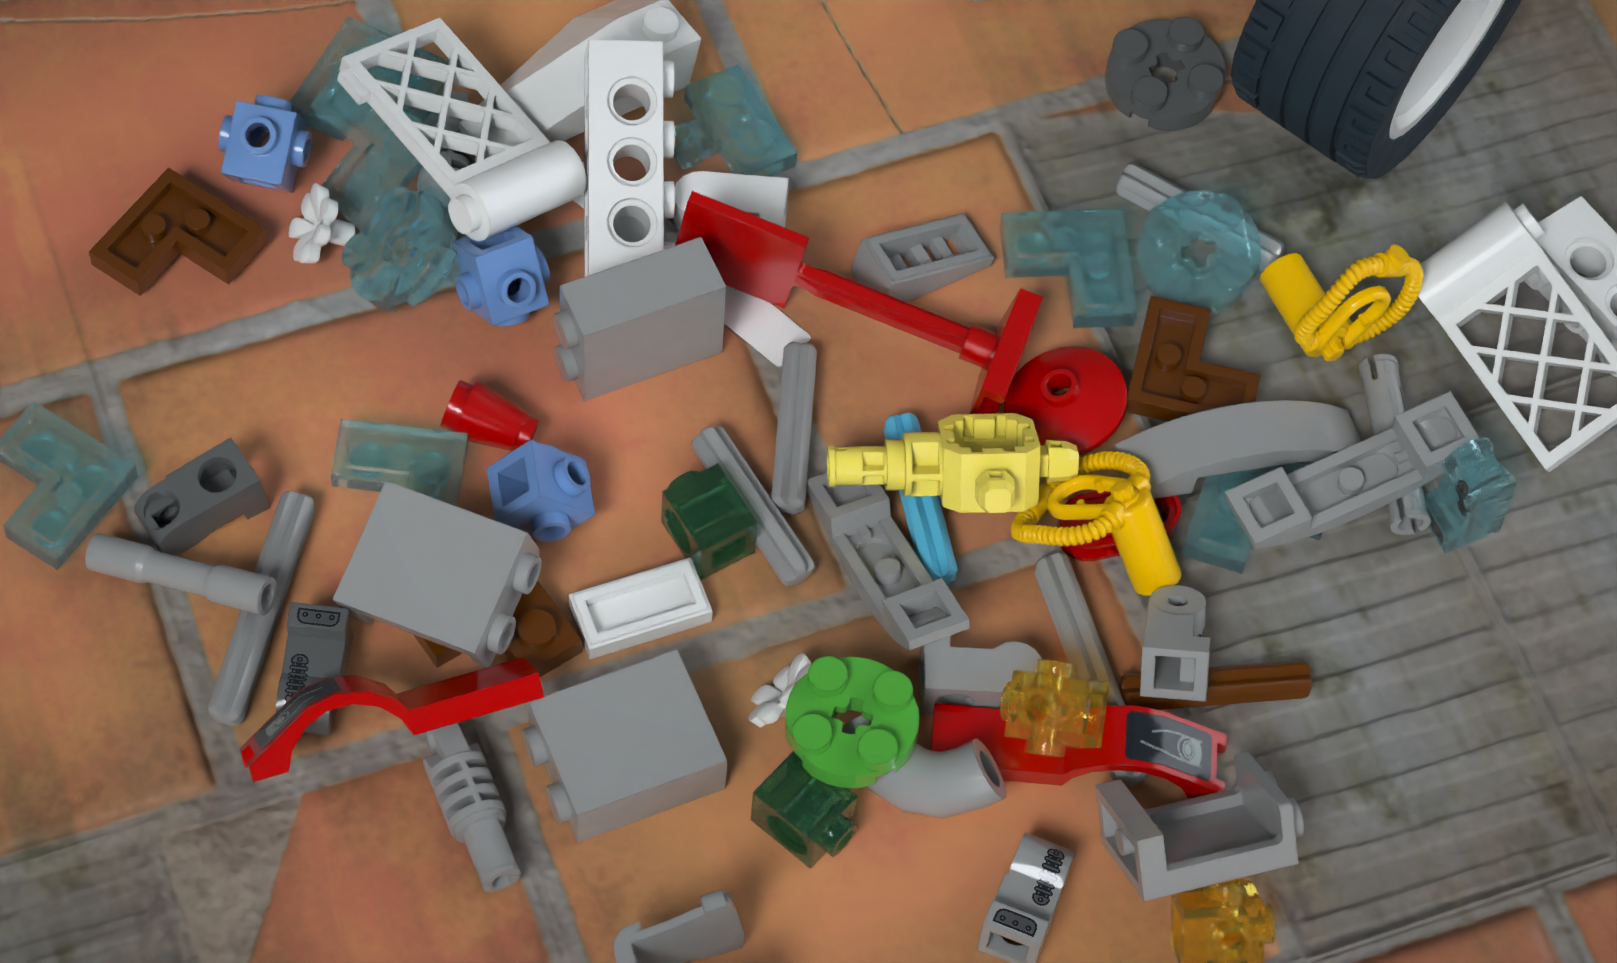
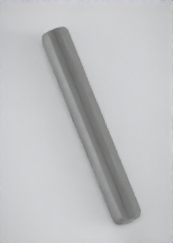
M290 490L280 496L254 573L273 577L276 580V599L270 612L264 616L243 610L240 611L207 706L209 717L217 723L238 726L244 720L315 513L314 500L307 494H299Z
M1062 552L1043 556L1037 560L1035 576L1085 708L1103 705H1125L1069 557ZM1110 771L1113 781L1121 779L1126 787L1140 784L1147 779L1146 773Z

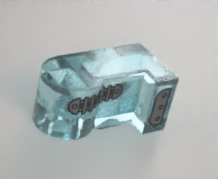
M1478 438L1463 444L1446 457L1442 463L1444 473L1437 490L1424 495L1427 511L1431 518L1429 528L1445 554L1500 532L1517 487V481L1514 476L1496 460L1492 441L1489 438Z

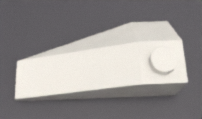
M615 0L573 18L500 86L550 142L556 140L565 141L584 132V55L589 39L663 41V61H674V92L690 84L701 37L669 0ZM622 97L613 103L614 109L619 116L643 106L639 100L633 97ZM484 99L479 105L485 107L486 100ZM461 120L459 129L461 134L479 138L481 124ZM489 126L487 140L509 146L522 143L514 132Z

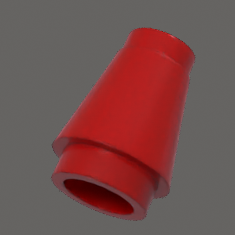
M459 380L446 407L440 426L453 431L452 438L513 451L533 439L540 420L529 416V413L476 380L474 385Z

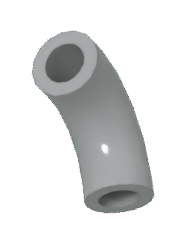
M861 715L843 725L842 731L847 734H855L858 725L869 726L871 723ZM973 739L957 748L943 752L926 750L916 743L910 759L901 769L895 773L894 768L888 774L877 777L876 784L866 786L871 792L902 812L938 818H948L986 808L1006 798V788L1001 772L989 750L978 739Z

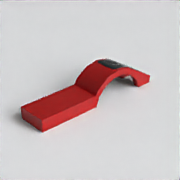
M525 657L397 694L384 683L358 675L326 677L297 691L239 751L244 767L249 768L251 779L253 782L289 772L292 750L307 726L327 711L351 704L380 707L400 718L413 735H417L544 698L539 672Z
M934 703L930 750L943 752L957 748L973 739H978L991 753L1004 781L1062 786L1072 778L1088 773L1119 770L1141 772L1164 778L1182 788L1187 798H1196L1225 791V782L1216 779L1217 753L1225 752L1227 734L1166 711L1133 705H1103L1076 710L1068 715Z

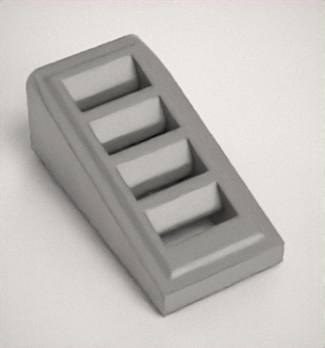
M965 213L862 239L851 269L859 284L904 302H909L990 267L994 257ZM951 239L960 255L954 256L945 241ZM925 249H929L936 261L931 260ZM903 258H906L908 260L909 264L911 265L910 268L906 266L905 262L903 261Z

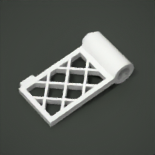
M441 18L342 57L337 81L358 105L367 102L447 193L450 197L448 205L450 219L455 228L462 234H466L469 238L478 242L486 240L579 198L585 192L587 183L585 168L574 148L561 140L550 142ZM434 42L449 58V63L446 65L414 57V51ZM381 66L401 71L400 85L376 80L367 69ZM410 74L445 82L443 95L440 96L408 88ZM452 85L477 90L486 100L485 107L450 98ZM407 105L439 113L437 126L432 127L412 122L403 112V106ZM451 116L480 123L479 138L444 130L446 117ZM489 126L514 132L522 143L509 146L487 140ZM443 147L476 155L475 163L455 171L441 156L440 149Z
M1505 201L1421 263L1424 277L1422 289L1418 297L1443 327L1545 470L1550 472L1617 424V404L1610 409L1587 406L1592 372L1617 374V350L1536 241V239L1545 234V231L1524 204L1513 210ZM1540 269L1552 285L1548 312L1515 307L1519 284ZM1506 294L1504 306L1493 304ZM1561 298L1574 315L1558 313ZM1481 312L1503 315L1497 349L1473 346L1460 327ZM1513 316L1546 321L1540 355L1507 350ZM1557 322L1582 325L1588 333L1584 361L1551 356ZM1597 347L1610 364L1594 362ZM1481 356L1495 358L1493 373ZM1506 359L1538 364L1533 398L1508 395L1501 383ZM1549 365L1582 370L1576 404L1543 399ZM1516 405L1531 407L1529 421L1526 420ZM1541 408L1575 413L1571 437L1552 451H1549L1537 435ZM1585 414L1599 416L1583 427Z

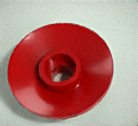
M1062 347L1036 356L1015 374L1004 400V413H1016L1033 419L1040 446L1045 445L1046 440L1067 441L1077 446L1080 456L1101 446L1119 428L1127 410L1128 391L1121 371L1108 357L1084 347ZM1070 388L1068 392H1066L1063 395H1053L1055 392L1061 389Z

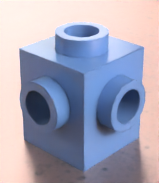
M256 95L255 104L236 101L233 116L226 115L220 129L219 150L225 152L221 174L234 182L292 193L297 168L306 167L312 148V132L306 130L307 121L296 112H291L293 103L266 95ZM270 136L269 141L262 146L264 139Z
M514 226L479 242L468 236L452 241L461 273L455 276V287L458 297L467 311H473L492 326L504 327L522 323L530 317V312L549 305L544 283L550 280L546 259L541 250L535 247L533 237L519 227Z
M529 440L486 468L495 521L527 532L538 541L551 543L552 541L563 539L570 534L573 528L595 516L590 487L591 478L587 470L586 459L561 451L552 445Z

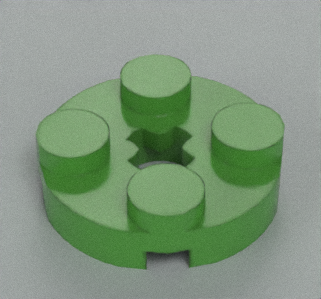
M825 656L818 658L810 665L808 673L797 681L789 695L785 712V737L790 749L792 746L795 754L802 760V767L812 777L821 782L841 788H863L876 784L877 777L888 774L894 768L895 773L908 762L915 749L919 729V708L913 696L911 681L905 674L893 671L880 662L861 657L836 658ZM853 710L862 713V717L869 720L871 724L869 726L858 725L855 734H847L842 731V721L835 717L840 713Z

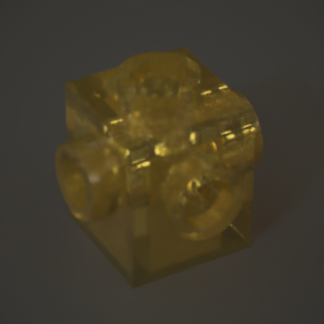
M1037 659L1036 671L1013 670L1012 682H1008L1005 685L1000 702L1001 718L1003 721H1006L1004 736L1025 739V752L1055 757H1065L1066 746L1077 748L1101 747L1110 681L1076 677L1077 664L1046 659Z
M1239 878L1171 895V948L1178 963H1264V944H1273L1275 939L1274 913L1270 903H1263L1251 880Z

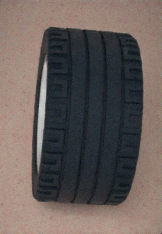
M1256 0L1243 27L1234 53L1230 74L1233 87L1240 99L1261 111L1262 114L1332 161L1337 162L1355 176L1363 179H1377L1390 172L1424 140L1451 108L1499 40L1522 0Z

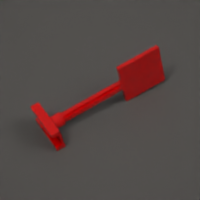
M694 191L691 192L687 201L675 243L676 246L702 237L725 285L779 307L785 308L792 287L797 286L809 291L814 296L959 353V359L982 368L969 414L998 413L1001 403L1003 404L1043 300L1042 296L1020 288L1000 321L996 332L972 324L969 328L827 270L806 265L802 259L809 237Z

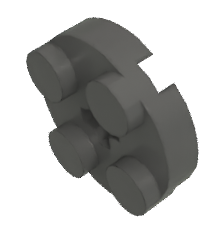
M1178 17L1175 20L1154 19L1119 31L1114 37L1105 71V85L1115 107L1130 118L1131 112H1133L1140 118L1148 119V127L1164 131L1181 130L1202 122L1211 113L1212 107L1219 100L1223 89L1226 65L1220 49L1210 37L1204 34V28L1197 20L1190 17ZM1157 67H1168L1176 71L1175 81L1166 82L1163 75L1153 76L1151 73Z

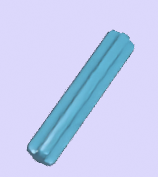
M909 412L901 415H892L885 421V439H901L902 433L921 432L918 418ZM899 490L915 554L933 581L942 578L946 585L955 581V574L958 568L939 496L904 497L902 490Z

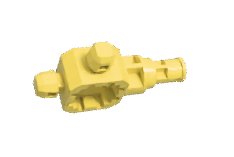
M1016 413L955 414L937 421V432L902 433L901 439H885L884 446H827L828 487H835L836 485L885 484L886 491L902 490L904 497L940 496L942 507L959 513L1025 512L1039 504V477H1046L1047 483L1068 481L1078 476L1079 453L1077 446L1067 441L1046 440L1045 445L1040 446L1033 419Z

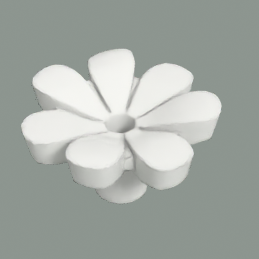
M314 183L311 187V192L304 196L301 203V212L304 218H293L289 226V237L299 239L293 250V258L300 263H316L320 257L321 247L327 245L328 242L349 247L355 235V225L353 223L335 219L338 214V202L329 198V189Z
M805 653L798 654L790 666H785L777 673L773 679L774 687L762 685L755 691L751 701L758 706L750 713L748 717L750 722L761 728L766 724L776 722L779 717L785 716L787 700L794 685L808 673V669L812 664Z

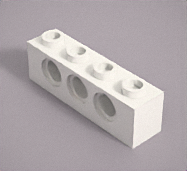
M588 40L584 55V168L587 179L584 192V277L675 246L674 242H664V218L674 217L675 186L674 181H664L663 158H673L675 128L674 121H663V98H673L674 61H663V41ZM622 97H633L643 104L646 115L638 120L624 119L615 111L613 103ZM621 157L636 158L645 167L646 176L637 181H627L616 173L613 163ZM622 217L636 218L645 227L646 237L637 242L624 241L616 234L613 223Z
M1580 196L1538 222L1545 231V234L1536 239V241L1617 350V233ZM1539 269L1524 281L1532 289L1539 290L1550 302L1552 285ZM1577 273H1581L1587 277L1580 276ZM1561 298L1558 313L1574 315ZM1564 323L1570 331L1579 334L1586 342L1588 341V333L1582 325ZM1597 347L1596 353L1599 355L1601 363L1610 364Z

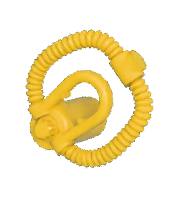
M1393 244L1385 252L1376 253L1373 257H1364L1362 260L1358 259L1355 263H1351L1350 268H1346L1345 273L1340 275V279H1337L1335 284L1331 285L1326 294L1302 256L1298 253L1287 254L1272 262L1263 270L1259 281L1305 354L1312 358L1323 356L1327 362H1332L1340 358L1344 354V350H1350L1354 345L1368 341L1369 337L1374 338L1375 334L1380 335L1382 331H1386L1393 324L1401 320L1415 304L1417 296L1422 289L1424 274L1418 260L1409 257L1402 247ZM1371 275L1379 278L1405 276L1402 290L1391 305V296L1383 286L1364 289L1341 304L1346 295L1350 293L1349 290L1354 288L1353 285L1356 286L1358 281L1360 282ZM1374 302L1364 313L1359 314L1354 322L1351 321L1349 317L1355 311L1366 304Z
M1103 451L1080 457L1078 476L1068 481L1047 483V480H1045L1042 485H1039V504L1025 512H1017L1015 519L1012 521L1011 537L1018 542L1028 544L1076 546L1078 543L1083 545L1085 541L1091 543L1092 539L1099 540L1100 537H1105L1107 533H1111L1133 590L1139 595L1151 596L1159 588L1176 585L1182 576L1177 558L1150 492V470L1139 458L1131 456L1129 453ZM1113 469L1123 471V473L1126 472L1130 477L1127 479L1089 473ZM1080 490H1097L1098 493H1103L1104 491L1111 492V495L1105 500L1104 504H1085L1083 499L1078 500L1076 504L1072 505L1062 504L1069 495ZM1048 510L1054 518L1061 520L1098 519L1093 520V523L1083 524L1082 528L1079 525L1070 528L1036 525Z

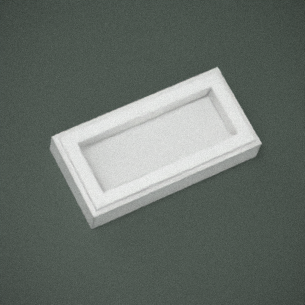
M691 557L568 595L569 607L589 659L712 622L713 611Z

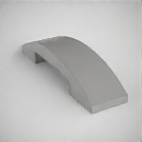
M1449 391L1394 416L1392 428L1290 474H1286L1281 466L1225 491L1224 498L1254 549L1273 547L1333 529L1407 495L1469 457L1481 448L1482 441L1453 394Z
M1278 400L1219 407L1177 418L1137 433L1115 444L1113 452L1129 453L1147 465V468L1150 470V492L1153 499L1192 493L1196 480L1199 477L1303 462L1304 466H1307L1361 442V439L1346 409L1319 402ZM1121 471L1123 478L1128 479L1130 477L1129 474Z
M827 473L807 479V492L844 570L868 609L897 643L908 650H912L970 629L968 616L942 578L935 581L932 580L893 521L889 497L880 484L836 485L835 487H828Z

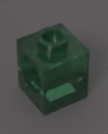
M718 463L701 472L695 470L686 472L674 479L668 488L662 491L661 522L685 559L691 557L700 581L755 553L757 521Z
M793 751L753 792L750 820L811 869L826 853L831 857L838 855L853 838L857 830L854 820L858 796L848 788L832 786L812 777L802 767V760Z

